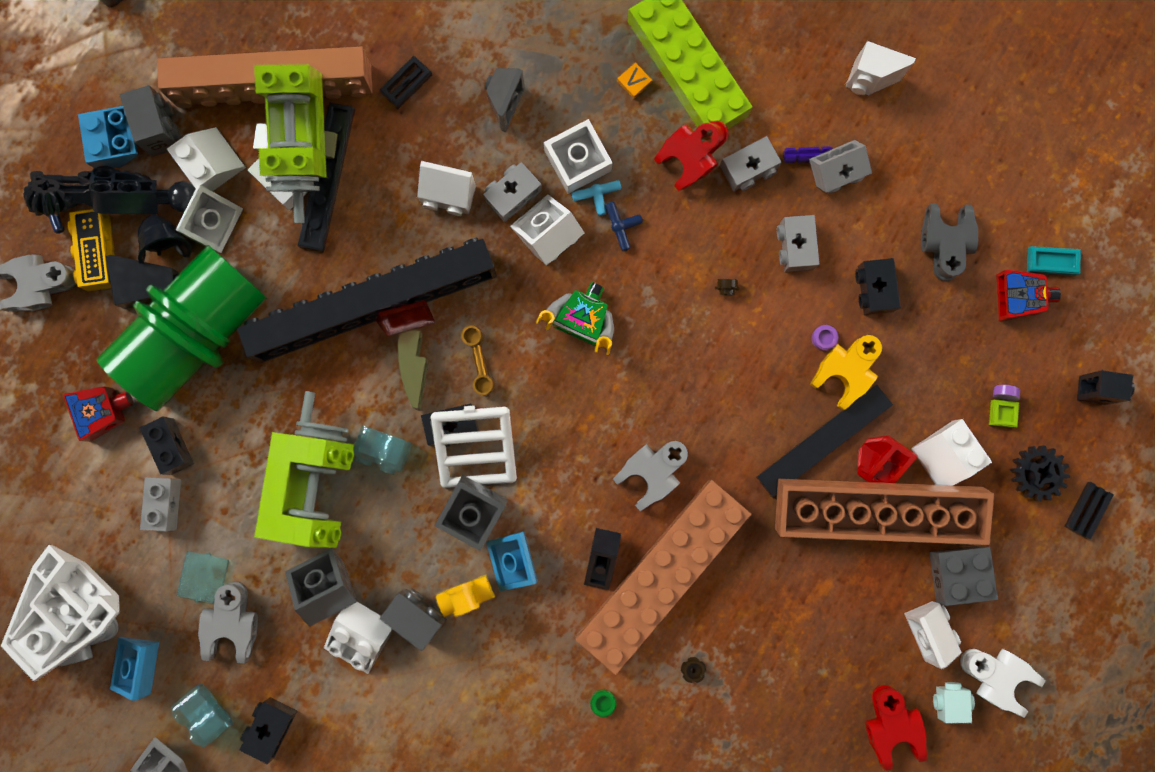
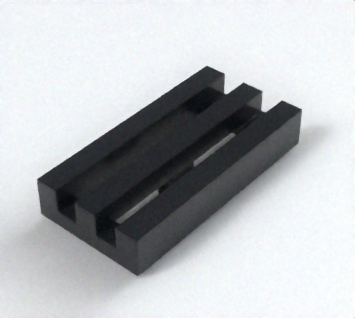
M413 56L379 91L399 109L432 76V72ZM417 65L418 67L390 94L389 91ZM422 72H424L398 99H396Z
M1087 482L1064 527L1086 539H1091L1114 494L1106 492L1105 489L1097 487L1092 482ZM1092 491H1094L1095 494L1091 502L1087 506L1086 510L1084 511V515L1079 525L1077 527L1074 526L1088 498L1090 497Z

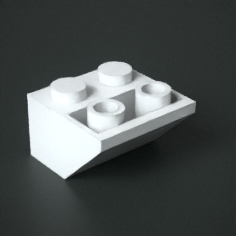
M356 602L343 609L336 617L324 649L328 650L331 655L340 657L350 663L355 669L362 670L368 674L387 643L393 629L379 619L381 615Z

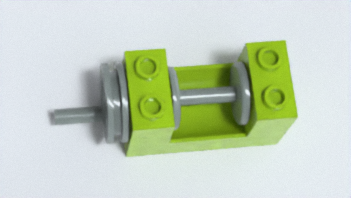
M309 64L254 65L255 90L257 94L265 97L268 148H259L260 176H265L266 182H271V186L266 187L268 192H293L294 223H304L303 192L319 191V186H314V182H319V178H326L322 73Z
M305 391L301 419L296 423L297 426H301V431L295 430L296 435L272 432L254 537L305 547L337 548L341 537V522L328 520L329 515L314 511L320 473L336 474V469L323 467L350 470L354 459V445L342 443L347 442V438L342 437V434L348 433L349 429L310 423L315 398L314 392Z

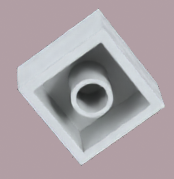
M589 119L544 142V151L567 194L612 171L613 163Z

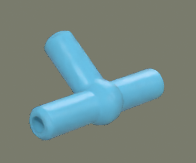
M619 180L601 185L594 184L589 188L572 192L573 201L593 197L597 215H606L607 210L603 194L621 190V183Z

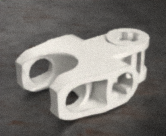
M977 649L966 650L960 659L962 669L982 682L976 692L977 695L1003 710L1011 711L1024 718L1028 711L1016 701L1014 697L1015 687L1022 681H1029L1043 687L1046 681L1028 663L1004 649H1001L996 659ZM976 661L980 663L979 667L975 665Z

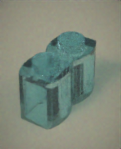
M362 425L353 452L354 456H357L356 462L371 466L372 462L381 465L380 470L395 475L396 470L403 472L413 443Z
M202 683L196 685L171 706L176 722L180 725H185L190 732L189 737L191 741L203 748L211 744L234 724L228 713L218 704L213 694Z

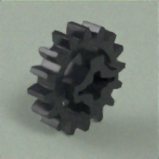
M1045 445L1038 446V448L1030 446L1028 447V452L1026 450L1020 451L1021 459H1013L1017 467L1010 469V472L1016 473V477L1012 478L1011 482L1019 483L1016 491L1025 490L1024 497L1031 498L1033 496L1034 501H1041L1042 498L1044 500H1052V495L1060 496L1059 488H1067L1063 479L1070 478L1069 474L1064 473V470L1069 465L1061 463L1064 456H1055L1056 449L1051 448L1047 450ZM1036 456H1041V458L1037 459L1036 462L1030 461L1032 458ZM1044 484L1050 485L1044 490H1039V488H1043Z

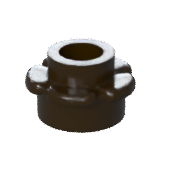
M718 279L715 289L720 290L719 295H735V291L740 290V287H738V280Z
M690 657L686 662H683L681 672L683 673L684 680L689 683L701 682L706 672L704 662L699 661L697 657ZM692 668H695V669H696V671H695L694 673L691 672V669H692Z

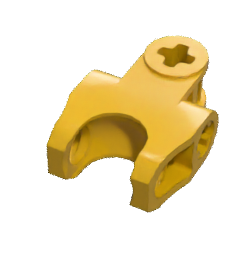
M866 335L854 341L847 351L837 344L820 363L810 385L816 389L830 376L839 378L844 384L845 391L837 407L842 411L846 410L855 400L868 391L878 377L869 368L882 352L880 340L873 335ZM868 344L870 346L868 348L869 353L864 354V345Z
M487 575L480 576L436 595L440 611L444 617L452 614L455 617L480 607L482 602L495 597Z

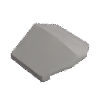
M156 737L150 742L130 770L132 772H188L183 760Z

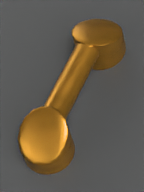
M467 326L463 329L461 338L466 345L472 348L478 374L473 381V389L479 395H489L495 388V382L488 376L481 344L484 341V334L476 326Z

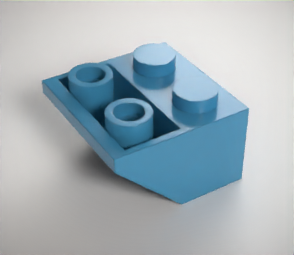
M123 106L78 114L85 161L93 168L99 166L118 168L123 167L138 155L137 146L133 141Z

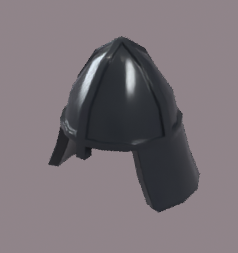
M151 214L142 221L138 229L139 264L144 263L146 251L156 252L160 256L161 251L167 250L172 246L183 257H190L192 253L191 244L181 233L176 231V227L169 220L156 214Z

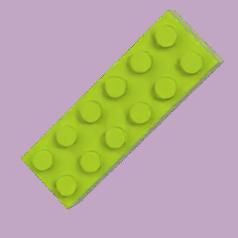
M643 0L629 9L627 22L697 128L704 123L718 120L723 122L729 129L749 116L753 108L682 0Z

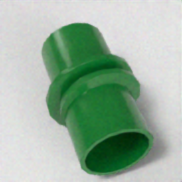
M207 245L164 290L153 285H149L146 288L152 302L149 305L140 301H136L133 304L138 317L96 359L97 363L134 398L148 408L160 411L205 363L213 367H220L224 363L218 349L220 347L225 348L231 342L229 338L266 301L267 297L212 247Z

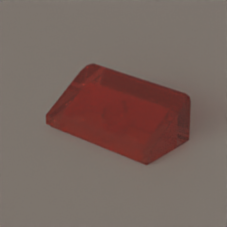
M426 300L379 312L376 318L378 325L388 337L435 324Z

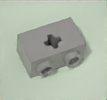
M766 136L722 159L720 168L733 192L740 188L742 191H745L755 185V180L761 177L766 180L775 175L781 160ZM749 163L750 166L755 164V170L753 167L747 168V164Z
M856 140L809 159L816 186L826 193L836 192L841 189V186L860 182L865 176L872 174L866 145Z
M521 162L517 166L515 164L510 166L504 172V177L501 180L491 182L485 188L483 196L487 204L505 223L542 191V186ZM509 187H510V189H514V188H515L516 193H515V194H513L512 192H508V193H507V188H509Z
M815 215L784 217L780 225L777 226V238L782 241L779 261L780 265H784V272L816 269L819 266ZM795 239L798 244H801L799 249L796 244H792Z
M145 477L140 530H177L181 479Z

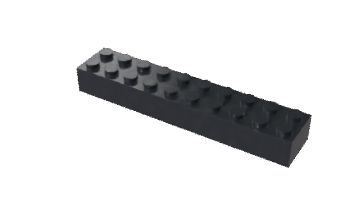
M472 238L463 243L464 246L459 248L447 247L442 249L437 256L431 258L428 255L416 259L412 265L405 266V264L391 268L390 273L370 275L366 278L367 281L359 284L356 282L348 283L342 286V290L332 293V291L323 292L317 296L318 299L310 302L308 300L298 301L293 304V308L285 311L283 309L271 311L268 313L269 317L260 320L259 318L249 319L244 322V326L237 328L246 356L254 361L263 363L497 277L484 239Z

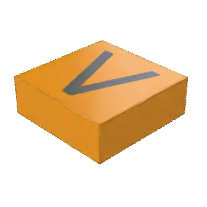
M635 62L617 78V82L634 99L652 83V79Z

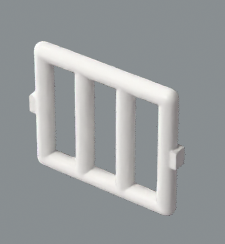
M464 406V410L434 412L431 415L440 484L443 488L456 487L461 478L450 477L448 466L505 462L506 473L466 477L483 486L513 483L516 481L517 475L510 411L507 407L475 409V406ZM500 418L501 430L444 434L442 422ZM502 440L504 451L447 456L445 444Z

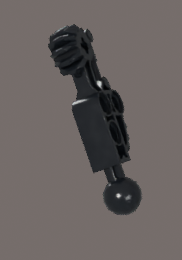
M99 166L92 171L79 172L78 176L44 175L41 171H33L30 173L31 181L24 188L23 195L29 212H35L36 216H59V212L68 211L70 204L89 205L99 214H158L159 204H170L177 212L184 213L196 188L191 182L180 181L175 182L169 190H158L157 180H151L146 175H141L138 172H120L110 166Z

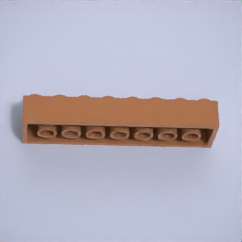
M362 46L157 58L158 89L175 106L180 108H190L193 104L211 107L216 106L217 103H227L230 105H239L244 101H251L257 104L265 103V97L257 94L255 90L254 65L309 64L322 73L323 97L328 99H339L345 95L361 98L365 97L366 94H373L371 64Z
M778 479L775 530L780 537L990 545L994 493L984 487Z
M708 480L576 635V641L616 675L750 517L751 513L714 481Z

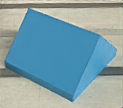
M525 531L486 542L499 592L533 585L538 582Z
M119 637L110 690L132 701H137L150 695L159 642Z

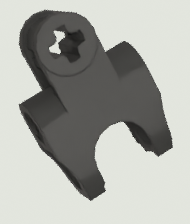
M931 203L926 207L921 229L922 252H933V271L935 276L942 281H950L965 270L966 254H975L977 250L978 226L972 205H964L958 213L957 226H948L941 219L938 204Z

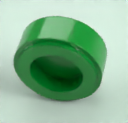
M607 689L597 690L590 700L591 709L597 716H610L616 709L614 694Z

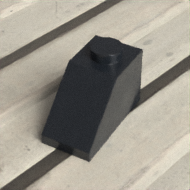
M599 528L595 529L584 585L609 590L618 556L621 533Z

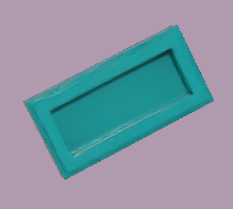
M1034 246L1027 248L1028 273L1074 276L1080 274L1081 249Z

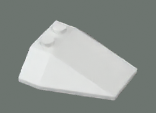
M48 545L31 569L1 647L33 681H37L105 632L119 613V595L86 562L53 545Z

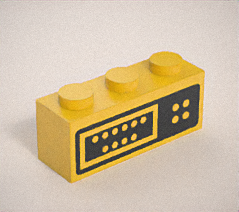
M93 209L69 212L68 230L73 241L70 251L72 258L75 260L76 270L73 272L75 283L79 288L86 291L112 288L106 256L114 255L110 214H99Z

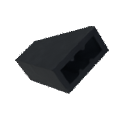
M114 255L106 256L114 303L123 309L133 308V304L136 301L150 304L152 300L146 288L149 285H153L164 290L179 275V272L171 267L147 262L139 264L138 260Z

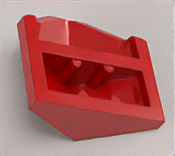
M889 435L868 438L859 449L857 474L868 482L896 483L918 458V455Z

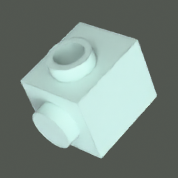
M945 682V686H936L933 704L935 710H937V718L945 723H972V710L975 707V701L971 690L962 687L959 682Z

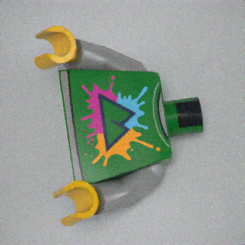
M591 282L586 294L575 290L573 294H565L554 301L546 310L540 312L536 323L538 324L541 320L548 323L545 327L546 330L550 329L553 323V328L595 346V352H598L599 347H604L607 349L606 355L610 353L614 324L612 313L607 310L608 304L600 301V297L605 289L601 285Z

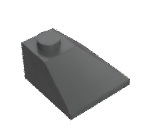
M496 68L493 76L489 75L485 83L488 100L500 129L504 132L508 129L525 89L523 70L518 68Z

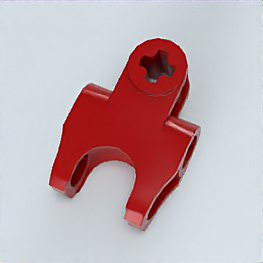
M718 120L704 123L695 131L688 124H685L665 141L654 160L659 165L669 161L673 156L677 157L682 162L684 170L683 175L674 186L678 191L684 190L694 182L705 178L718 166V162L712 154L727 141L729 135L728 128L723 122Z
M880 685L876 687L872 693L876 718L866 720L865 727L869 743L876 753L880 766L885 771L893 769L891 752L893 747L900 742L909 743L912 754L919 762L927 761V735L918 709L906 710L903 696L891 686Z

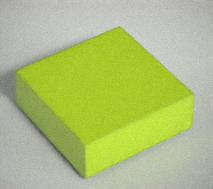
M991 400L989 425L1017 428L1019 402Z

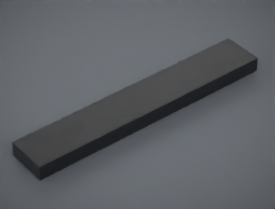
M329 102L324 131L338 134L334 159L326 158V178H319V182H314V186H319V191L309 192L304 223H302L298 241L299 248L324 252L355 114V108L352 106Z
M878 385L873 386L846 410L841 411L761 472L756 478L769 495L774 497L777 494L778 479L799 478L893 404Z

